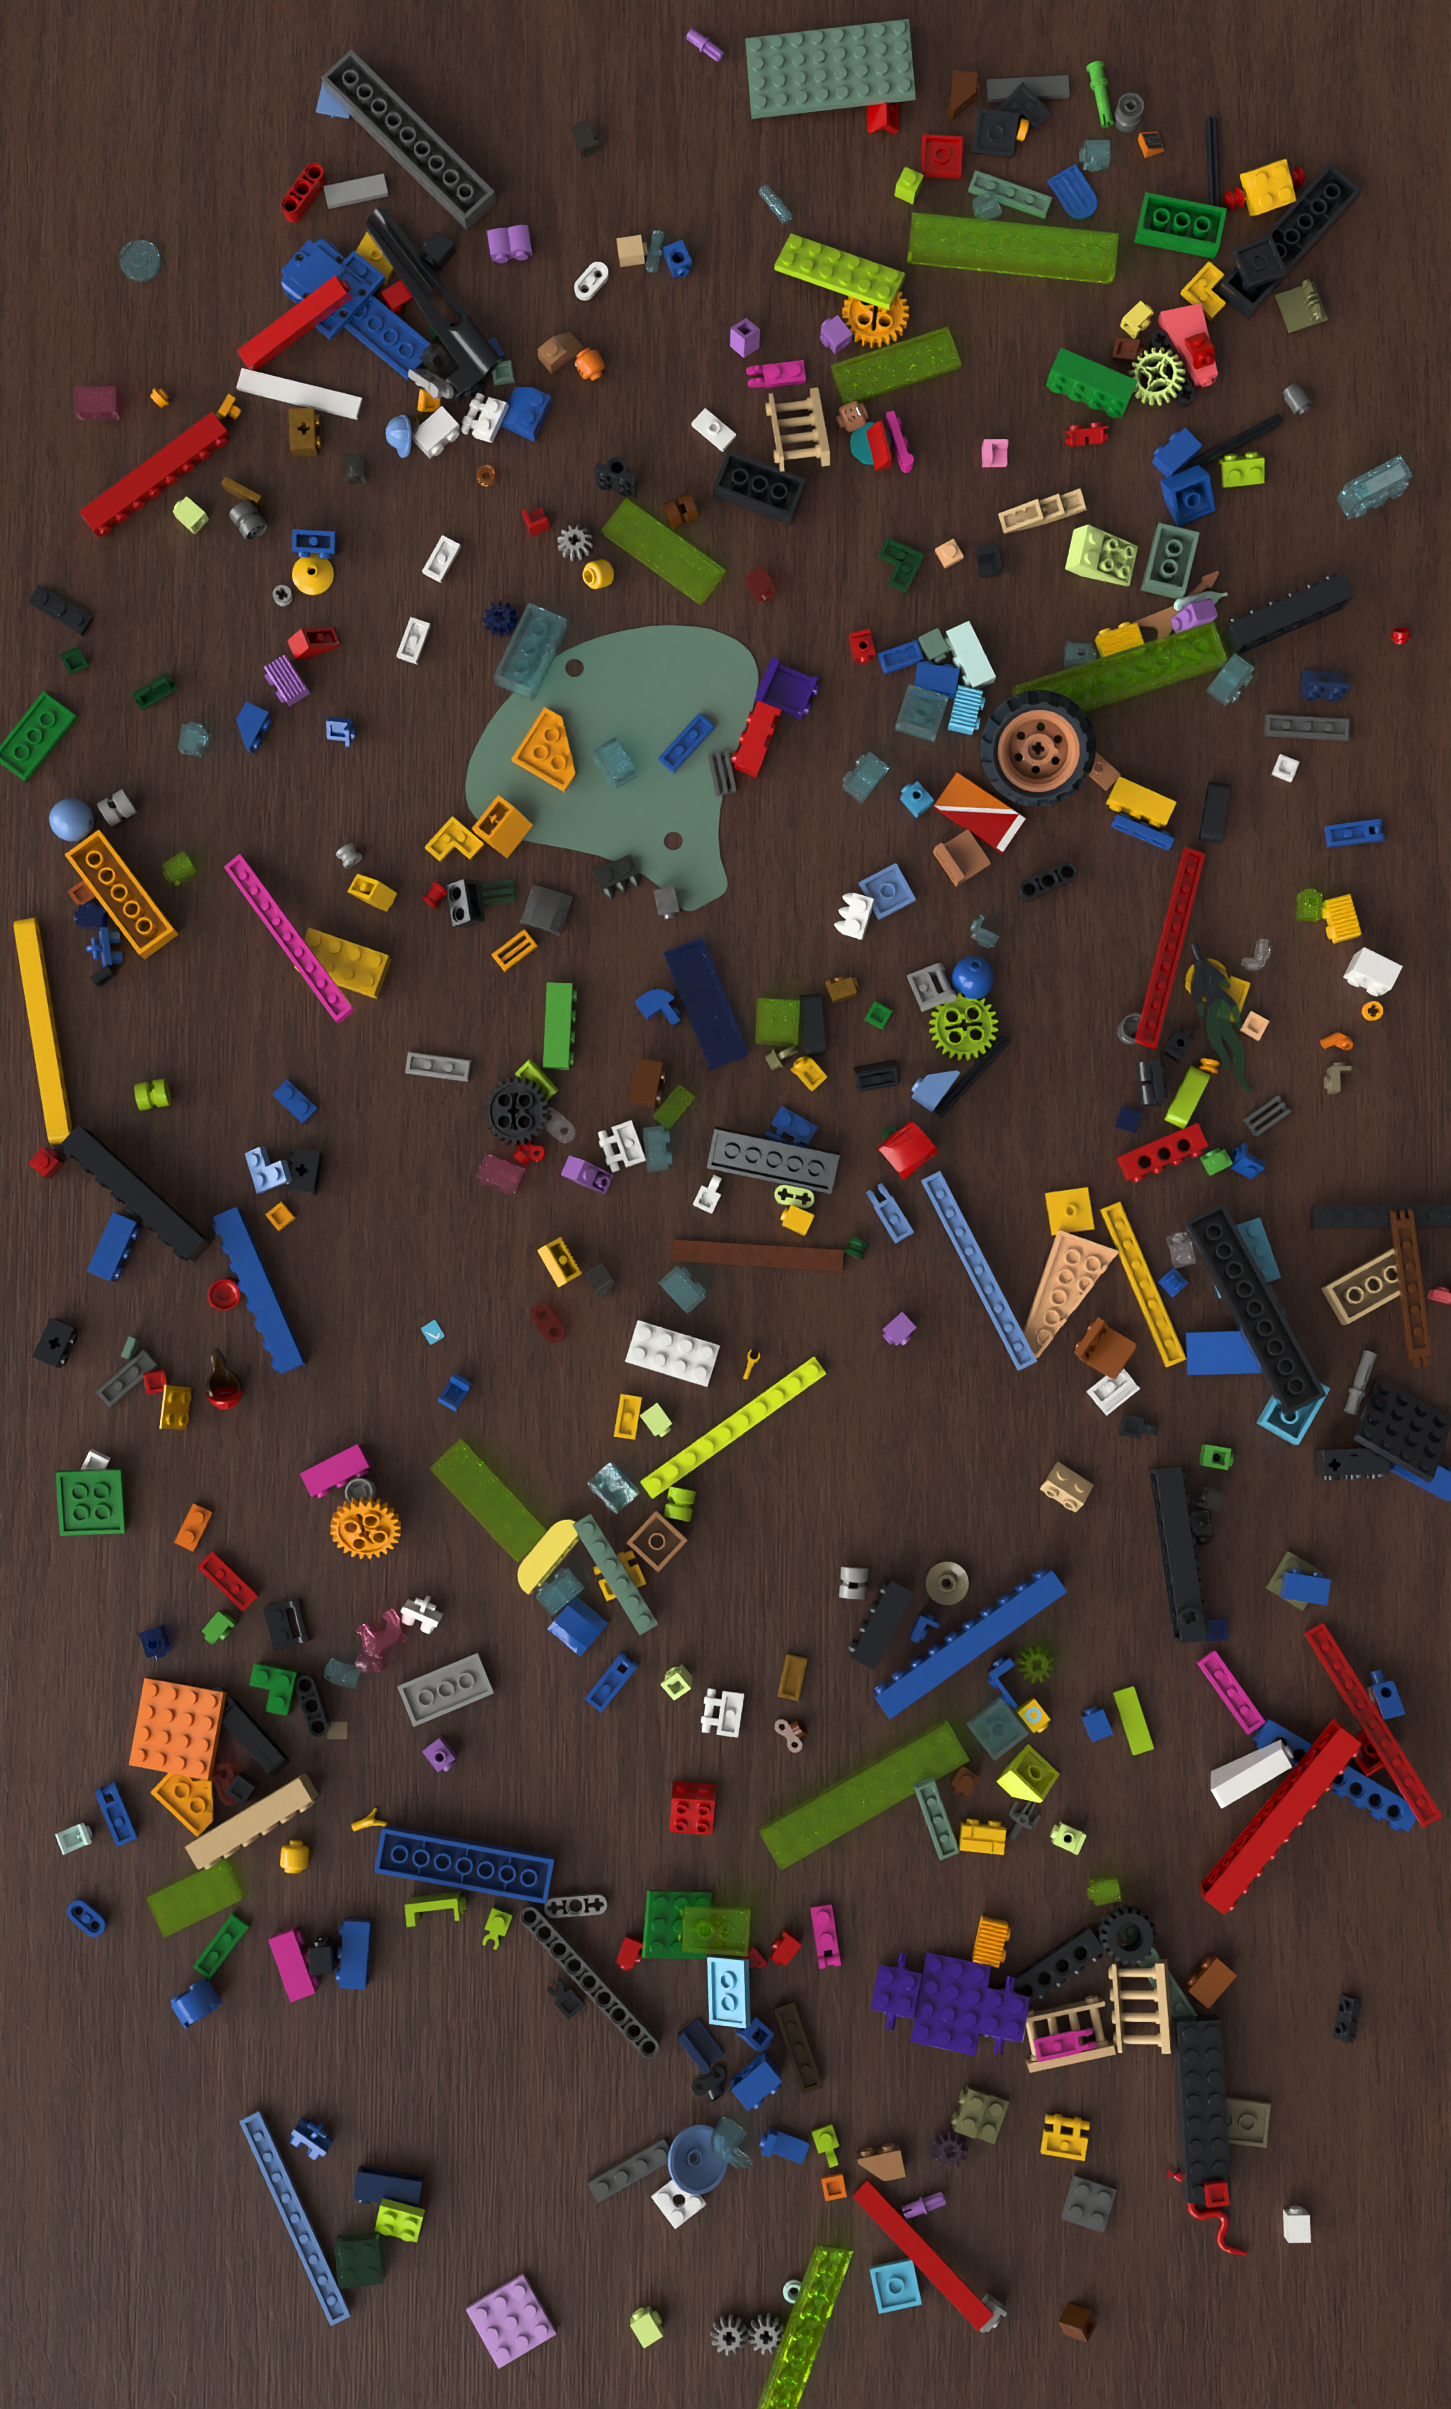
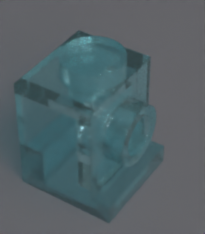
M1067 641L1064 647V668L1089 669L1091 662H1095L1096 656L1095 649H1091L1092 643H1071V641ZM1077 652H1084L1085 655L1079 656Z

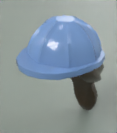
M424 412L417 415H400L389 422L386 427V439L391 446L397 449L398 455L401 458L408 456L411 448V438L417 433L419 424L427 420L433 413Z

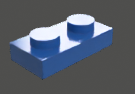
M287 1079L272 1094L302 1124L318 1110Z

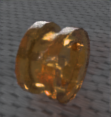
M482 465L477 469V480L482 486H490L495 482L496 475L491 466ZM488 471L490 474V478L488 479L486 477V480H484L482 473L484 472L486 474V472Z

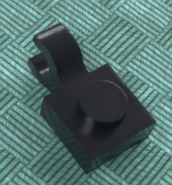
M1122 1414L1119 1435L1141 1439L1142 1433L1157 1435L1158 1427L1144 1424L1143 1417Z

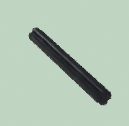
M1208 117L1205 122L1208 202L1211 206L1221 207L1218 121L1216 117Z
M1276 414L1191 459L1189 462L1190 467L1199 465L1202 468L1276 429L1283 423L1281 416Z
M1002 1035L934 1109L933 1112L936 1116L943 1118L1010 1044L1007 1037Z

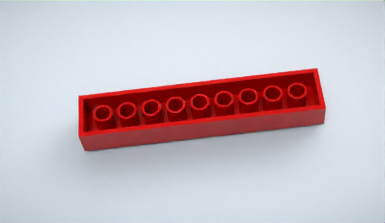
M1333 1718L1200 1883L1199 1888L1204 1900L1224 1915L1227 1911H1232L1235 1908L1238 1897L1250 1889L1251 1881L1255 1876L1259 1877L1263 1873L1264 1865L1267 1861L1273 1860L1276 1857L1280 1845L1289 1841L1293 1829L1305 1821V1814L1310 1808L1314 1809L1318 1805L1319 1797L1324 1791L1328 1792L1334 1784V1778L1346 1770L1347 1762L1351 1757L1355 1758L1359 1754L1362 1743L1355 1733Z

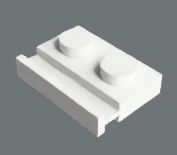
M1123 1368L1115 1380L1104 1376L1086 1392L1107 1416L1140 1388Z

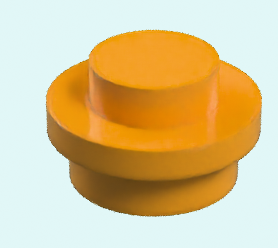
M154 388L152 390L153 393L150 396L161 408L170 404L168 401L170 397L162 388L159 390Z

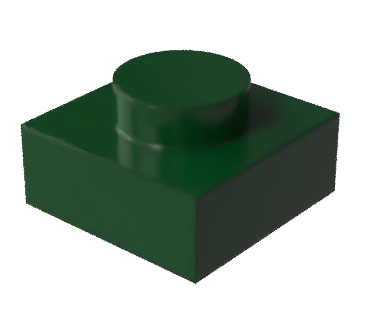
M79 646L59 654L70 675L89 666Z

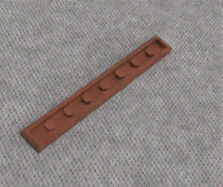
M674 1240L672 1261L843 1272L844 1250Z

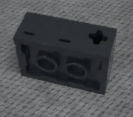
M1369 1448L1314 1450L1315 1475L1322 1476V1480H1340L1342 1475L1343 1479H1362L1361 1475H1364L1365 1478L1373 1479L1383 1478V1474H1390L1389 1460Z

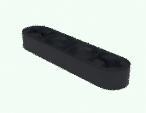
M1158 330L1153 333L1149 343L1151 349L1155 348L1157 353H1159L1160 348L1163 347L1165 353L1171 350L1172 356L1177 354L1167 332ZM1157 338L1164 340L1162 346L1159 342L1156 343ZM1167 364L1165 375L1172 380L1173 368ZM1185 371V374L1182 375L1185 382L1178 383L1181 387L1184 385L1183 391L1175 390L1177 397L1174 398L1181 407L1190 406L1196 395ZM1183 392L1185 395H1190L1188 400L1186 398H1181Z

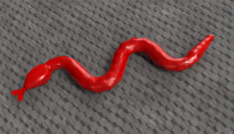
M1167 2169L1169 2173L1166 2175L1167 2178L1173 2176L1177 2181L1181 2182V2172L1171 2173ZM1187 2203L1188 2212L1193 2218L1204 2220L1218 2217L1220 2219L1221 2225L1217 2232L1216 2240L1223 2251L1230 2254L1247 2255L1246 2251L1225 2243L1224 2238L1229 2229L1230 2220L1224 2211L1215 2208L1200 2211L1196 2208V2203Z

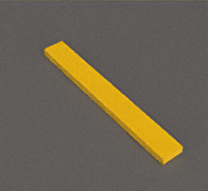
M1121 1202L1100 1209L1115 1248L1119 1251L1118 1255L1165 1367L1186 1360V1356Z

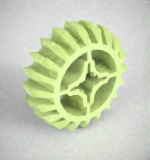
M1161 347L1159 353H1157L1156 349L1152 348V354H1149L1146 350L1144 351V358L1137 356L1139 363H1132V367L1136 370L1129 371V375L1133 379L1138 380L1134 389L1137 399L1142 397L1141 401L1144 404L1149 399L1151 406L1157 400L1158 405L1161 406L1162 399L1169 403V396L1172 395L1176 398L1175 390H1182L1181 385L1178 383L1185 382V379L1181 377L1185 374V369H1180L1183 366V362L1178 361L1179 356L1177 354L1172 356L1171 350L1165 353L1164 348ZM1158 362L1155 367H1148L1149 364ZM1167 364L1173 368L1172 380L1165 375ZM1142 373L1149 378L1147 389L1141 386ZM1160 373L1161 378L1154 380L1153 376ZM1159 386H1165V387H1166L1165 389H1163V390H1161V391L1155 392V390H1156Z

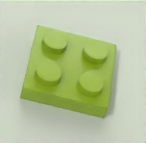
M382 2198L375 2231L386 2236L391 2235L404 2241L417 2243L425 2210Z

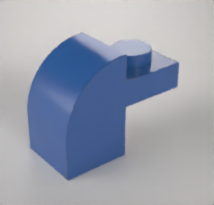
M655 989L646 992L635 1000L636 1006L647 1021L662 1011L673 1028L681 1023L679 1019L681 1016L680 1012L675 1006L670 1007L675 1002V998L669 992Z

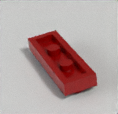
M214 1551L197 1566L241 1611L244 1612L259 1597Z

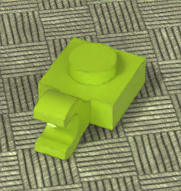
M832 2123L811 2130L818 2153H826L830 2168L837 2166L838 2160L834 2148L839 2147V2143Z

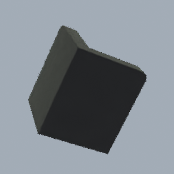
M998 544L977 547L976 560L979 577L1000 575L1002 563Z
M242 1771L237 1774L225 1793L243 1805L249 1800L260 1783Z

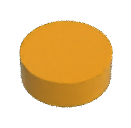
M1021 118L1017 128L1016 140L1024 141L1029 127V120Z

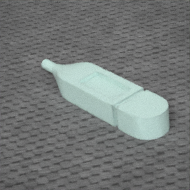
M1206 591L1179 598L1174 603V609L1179 612L1191 602L1209 598L1216 604L1221 597L1228 594L1227 592Z

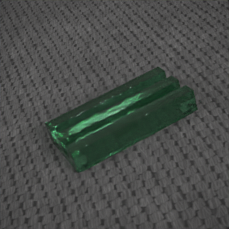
M513 879L479 884L480 890L510 886V888L481 892V897L511 893L509 897L482 900L483 906L516 901Z

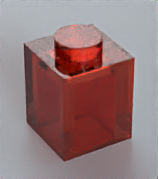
M763 566L745 576L744 583L757 604L761 601L767 602L773 598L775 585Z

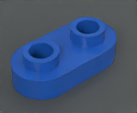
M77 1899L68 1906V1918L88 1936L98 1937L106 1930L107 1921L105 1917L86 1900ZM78 1906L83 1908L82 1914L77 1912ZM93 1921L99 1922V1928L93 1926Z

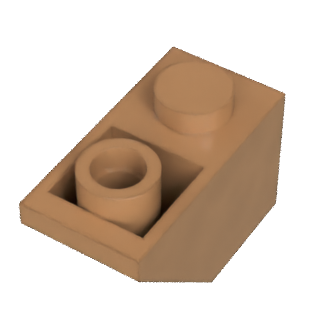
M887 2143L879 2149L873 2150V2148L869 2147L860 2150V2153H856L858 2164L883 2181L906 2177L899 2144Z

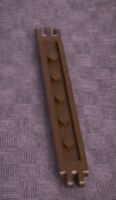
M1407 1208V1217H1405L1404 1209H1399V1218H1397L1396 1211L1390 1210L1407 1355L1409 1360H1413L1414 1368L1420 1367L1419 1359H1421L1422 1367L1424 1368L1428 1367V1358H1431V1347L1414 1213L1412 1208Z

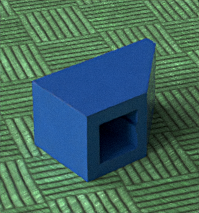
M246 701L236 720L245 748L249 753L253 754L255 750L260 748L264 732L269 731L272 725V717L269 712Z

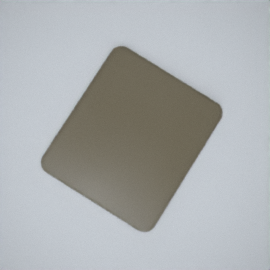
M330 1722L331 1726L327 1732V1739H347V1722Z

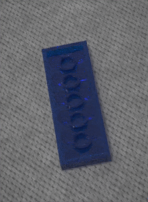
M703 938L664 952L663 955L709 1070L711 1071L749 1056Z

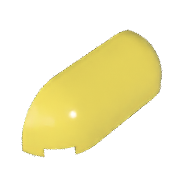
M562 1520L554 1524L521 1563L518 1570V1582L528 1595L533 1592L537 1585L541 1586L579 1541L580 1538L572 1525L575 1521Z

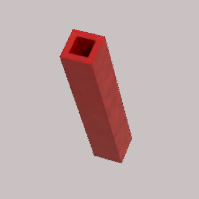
M337 276L332 277L238 349L237 352L246 366L253 371L259 370L351 300L353 296L349 292L351 290L350 285L345 279L341 280Z

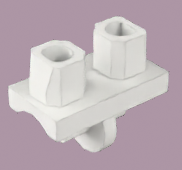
M427 1595L425 1600L416 1598L415 1601L407 1599L401 1610V1613H403L402 1623L413 1625L415 1619L423 1622L420 1629L430 1634L438 1626L443 1613L436 1611V1605L429 1603L431 1596Z

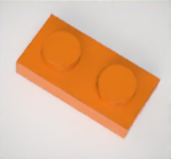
M193 1503L174 1543L195 1552L214 1512Z

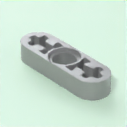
M601 1893L552 1896L548 1898L547 1903L544 1905V1911L551 1918L600 1915L605 1912L608 1901ZM587 1898L589 1899L588 1903H594L596 1898H599V1901L604 1903L600 1909H596V1906L592 1905L588 1907L589 1911H585V1899ZM575 1899L582 1903V1909L577 1912L570 1908V1902ZM563 1900H567V1912H563L564 1908H558L557 1912L553 1913V1910L548 1908L553 1901L559 1906L564 1904Z

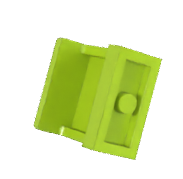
M461 1891L409 1897L405 1903L407 1927L417 1925L421 1918L420 1912L449 1908L454 1909L455 1921H459L462 1915L465 1914V1910H467L466 1897H462Z

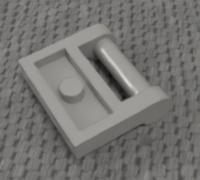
M942 963L931 965L907 975L922 1012L945 1002L952 1003L957 999V995L951 989L944 973L945 968ZM931 976H937L943 993H937Z

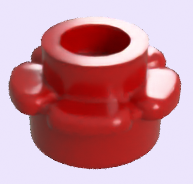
M1396 627L1391 634V639L1396 644H1405L1407 640L1412 638L1410 629L1406 627Z

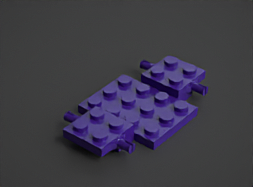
M928 1952L926 1954L923 1974L911 1972L906 1968L908 1955L899 1953L897 1966L879 1965L871 2010L880 2011L888 2015L885 2029L894 2031L896 2017L914 2019L910 2042L972 2056L977 2054L980 2034L996 2039L993 2053L1003 2055L1005 2041L1023 2043L1031 1997L1014 1992L1016 1978L1012 1977L1011 1979L1010 1976H1007L1005 1989H990L988 1986L992 1966Z

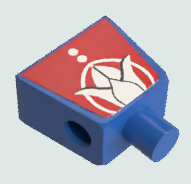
M1382 1669L1370 1672L1373 1686L1367 1687L1368 1695L1382 1719L1385 1720L1404 1715L1405 1711L1394 1681L1386 1682ZM1381 1689L1385 1692L1384 1697L1381 1695Z

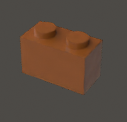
M1214 1954L1211 1957L1207 1956L1202 1961L1200 1970L1188 1977L1187 1985L1185 1986L1208 2009L1237 1977Z

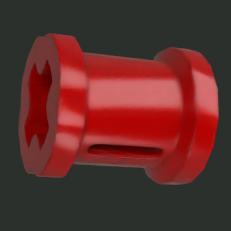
M433 882L432 888L421 899L436 910L438 908L437 904L443 896H447V890L438 883Z

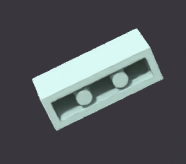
M965 622L946 631L944 641L954 656L952 660L955 668L960 669L963 675L961 679L964 686L979 690L994 683L996 676L970 622Z

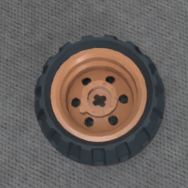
M1030 690L1016 694L1004 701L992 713L985 725L980 748L982 765L992 785L1002 795L1016 803L1034 807L1059 803L1073 795L1084 784L1091 773L1096 756V737L1093 726L1083 709L1073 700L1060 693L1049 690ZM1040 722L1045 725V728L1042 731H1039L1036 728L1037 724ZM1018 732H1024L1025 738L1023 740L1017 738ZM1056 735H1060L1062 737V741L1060 743L1054 742V737ZM1036 742H1041V746L1044 747V749H1040V752H1035V748H1032L1033 745H1036ZM1015 754H1022L1023 759L1016 761L1014 758ZM1058 757L1060 761L1058 764H1052L1051 759ZM1038 766L1040 768V771L1038 773H1033L1032 767Z

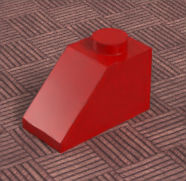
M334 627L302 628L287 640L295 659L313 658L341 646Z

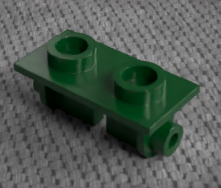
M167 672L132 692V695L143 711L178 691Z

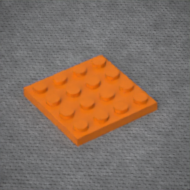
M144 1678L129 1765L211 1780L227 1692Z

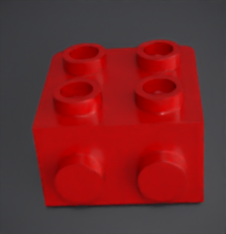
M673 1781L670 1814L671 1832L711 1835L713 1833L716 1784Z

